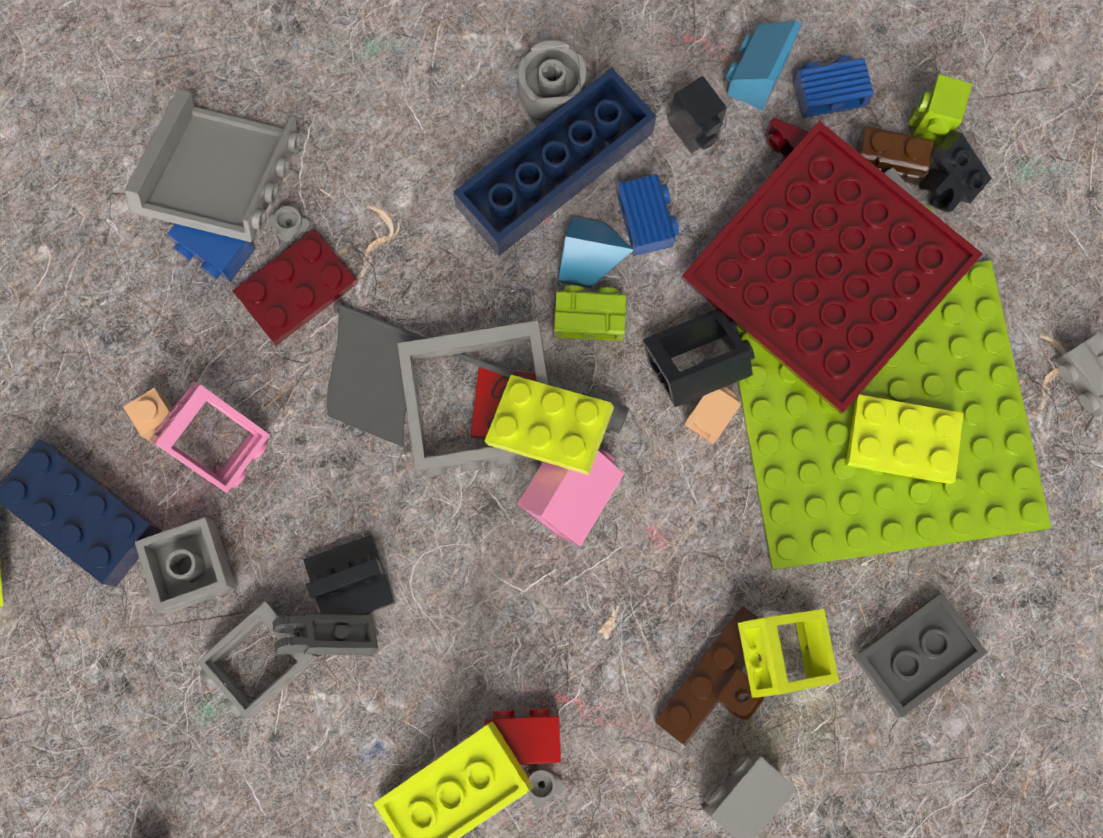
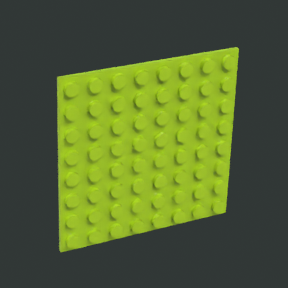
M992 260L976 262L859 394L964 413L956 481L952 484L847 466L846 459L854 401L844 413L840 414L737 326L740 338L749 341L755 355V359L751 360L753 375L738 381L771 570L1052 528Z

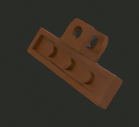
M744 606L740 608L655 720L658 726L685 747L718 703L737 718L750 720L764 701V697L752 698L748 676L742 672L746 667L738 623L760 619ZM742 694H748V695H750V696H749V699H748L747 701H745V702H739V701H738V698L740 697V695H742Z

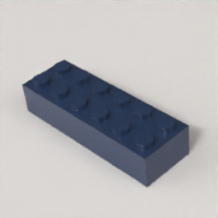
M611 68L453 192L456 208L497 255L500 256L651 136L654 132L657 116L616 71Z

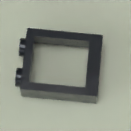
M719 308L643 339L648 364L674 407L753 375L751 360L755 359L751 344L747 339L742 340L740 338L739 330L734 320H728ZM720 338L730 350L727 353L680 372L671 359Z

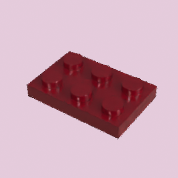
M314 229L232 291L277 346L358 283Z

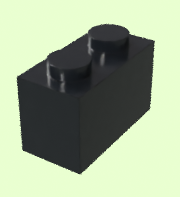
M701 76L674 94L668 123L692 154L699 148L706 150L717 142L727 107L704 76Z

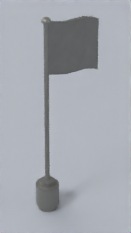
M338 300L334 303V311L339 313L338 342L327 389L328 416L405 448L404 419L407 408L397 343L426 339V337L343 305L344 301ZM466 353L452 355L507 378L514 375L528 379ZM593 389L590 390L588 395L582 393V395L612 403L614 409L605 432L610 434L613 431L619 434L628 415L629 407L622 405L623 401Z

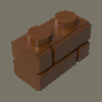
M866 126L862 135L857 140L855 150L883 173L894 168L904 182L918 185L928 172L933 140Z

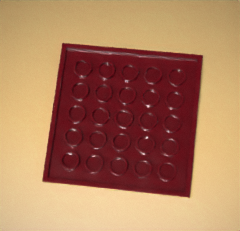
M819 121L683 273L681 279L716 309L719 308L728 319L734 320L743 332L836 411L842 414L983 253Z

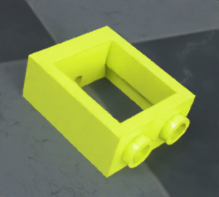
M825 609L738 623L752 698L780 695L839 682ZM796 623L806 678L788 682L777 626Z

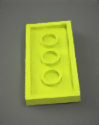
M491 722L374 802V805L394 838H460L529 792L534 786L495 724Z

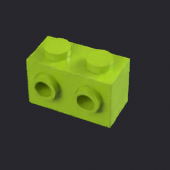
M939 74L930 89L924 91L919 105L915 106L912 110L908 126L913 127L911 135L932 139L933 148H938L963 121L973 84Z

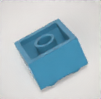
M788 21L759 24L753 36L747 34L739 53L743 54L740 63L733 62L726 77V81L730 82L727 95L763 111L790 56L802 23Z

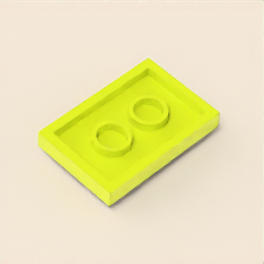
M511 375L485 441L488 445L589 475L614 406L611 402Z
M859 395L854 401L846 465L952 484L956 481L964 413Z

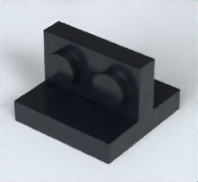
M372 535L303 559L310 579V583H307L306 587L310 598L317 601L321 614L366 615L396 604Z

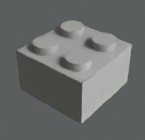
M207 517L135 542L156 612L170 614L237 590L217 523Z
M749 752L746 757L740 754L727 769L731 775L722 785L718 782L715 783L703 798L706 804L702 810L733 838H756L797 789L764 758Z

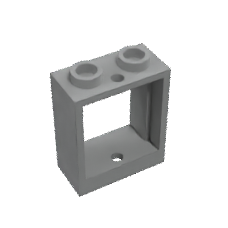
M263 602L197 661L203 669L200 673L203 680L213 689L219 687L227 697L224 700L225 705L237 717L241 714L244 718L256 715L319 658L317 654H304V652L292 655L297 661L253 701L247 697L219 662L263 623L278 640L285 637H301L298 632L292 634L274 632L273 620L283 615L270 602Z

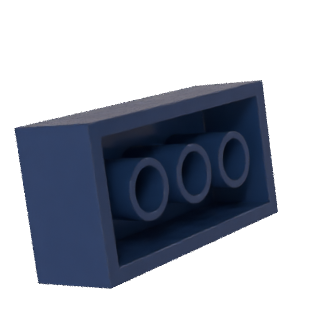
M40 439L37 440L0 484V504L101 584L116 587L139 559L135 542L162 531V529L59 449Z

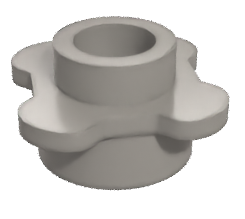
M293 203L279 208L269 218L270 226L278 230L280 233L279 238L284 243L292 242L294 236L300 232H307L310 227L309 221L302 218L299 213V207ZM289 220L292 221L290 226L286 225Z
M548 763L537 764L536 770L527 775L534 786L528 794L532 797L533 806L537 808L544 807L548 799L553 795L561 794L563 791V782L554 777L551 773V766ZM540 781L545 783L544 788L538 787Z

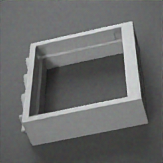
M538 320L397 343L416 471L426 472V477L446 475L447 468L461 466V472L482 469L483 462L496 460V466L518 463L517 457L523 455L496 447L427 457L413 361L531 342L536 380L539 383L549 385L541 327Z

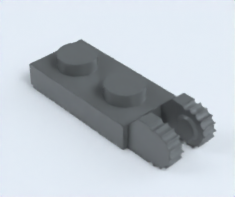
M304 614L303 616H282L275 618L272 622L274 632L292 634L301 631L302 637H285L275 642V652L279 654L295 655L304 652V654L374 655L378 650L372 615Z

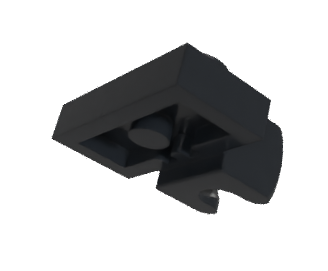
M952 131L930 156L938 169L932 168L919 183L918 187L920 190H927L935 194L930 201L931 206L944 212H951L961 201L970 204L992 177L964 135L960 132Z

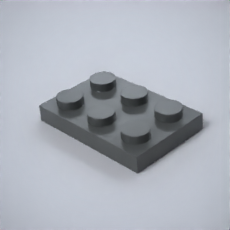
M938 593L853 657L897 717L902 718L988 652L943 593Z

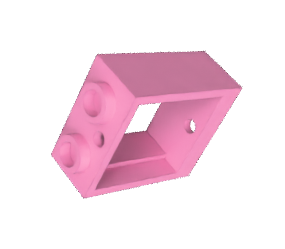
M193 381L149 440L227 493L231 487L234 489L243 481L246 475L244 469L250 461L258 459L263 454L268 445L266 440L270 434L202 385ZM205 402H208L249 432L218 475L173 445Z

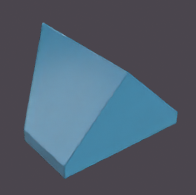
M571 216L565 237L558 282L592 288L596 282L634 249L606 223Z

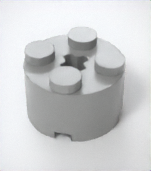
M556 40L543 41L534 45L531 51L521 59L518 68L519 96L528 114L533 118L545 120L585 89V61L579 53L577 54L570 49V45Z

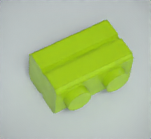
M565 286L563 291L556 290L554 338L623 342L626 294H620L618 289L611 287L599 288L598 292H584V288L580 286Z

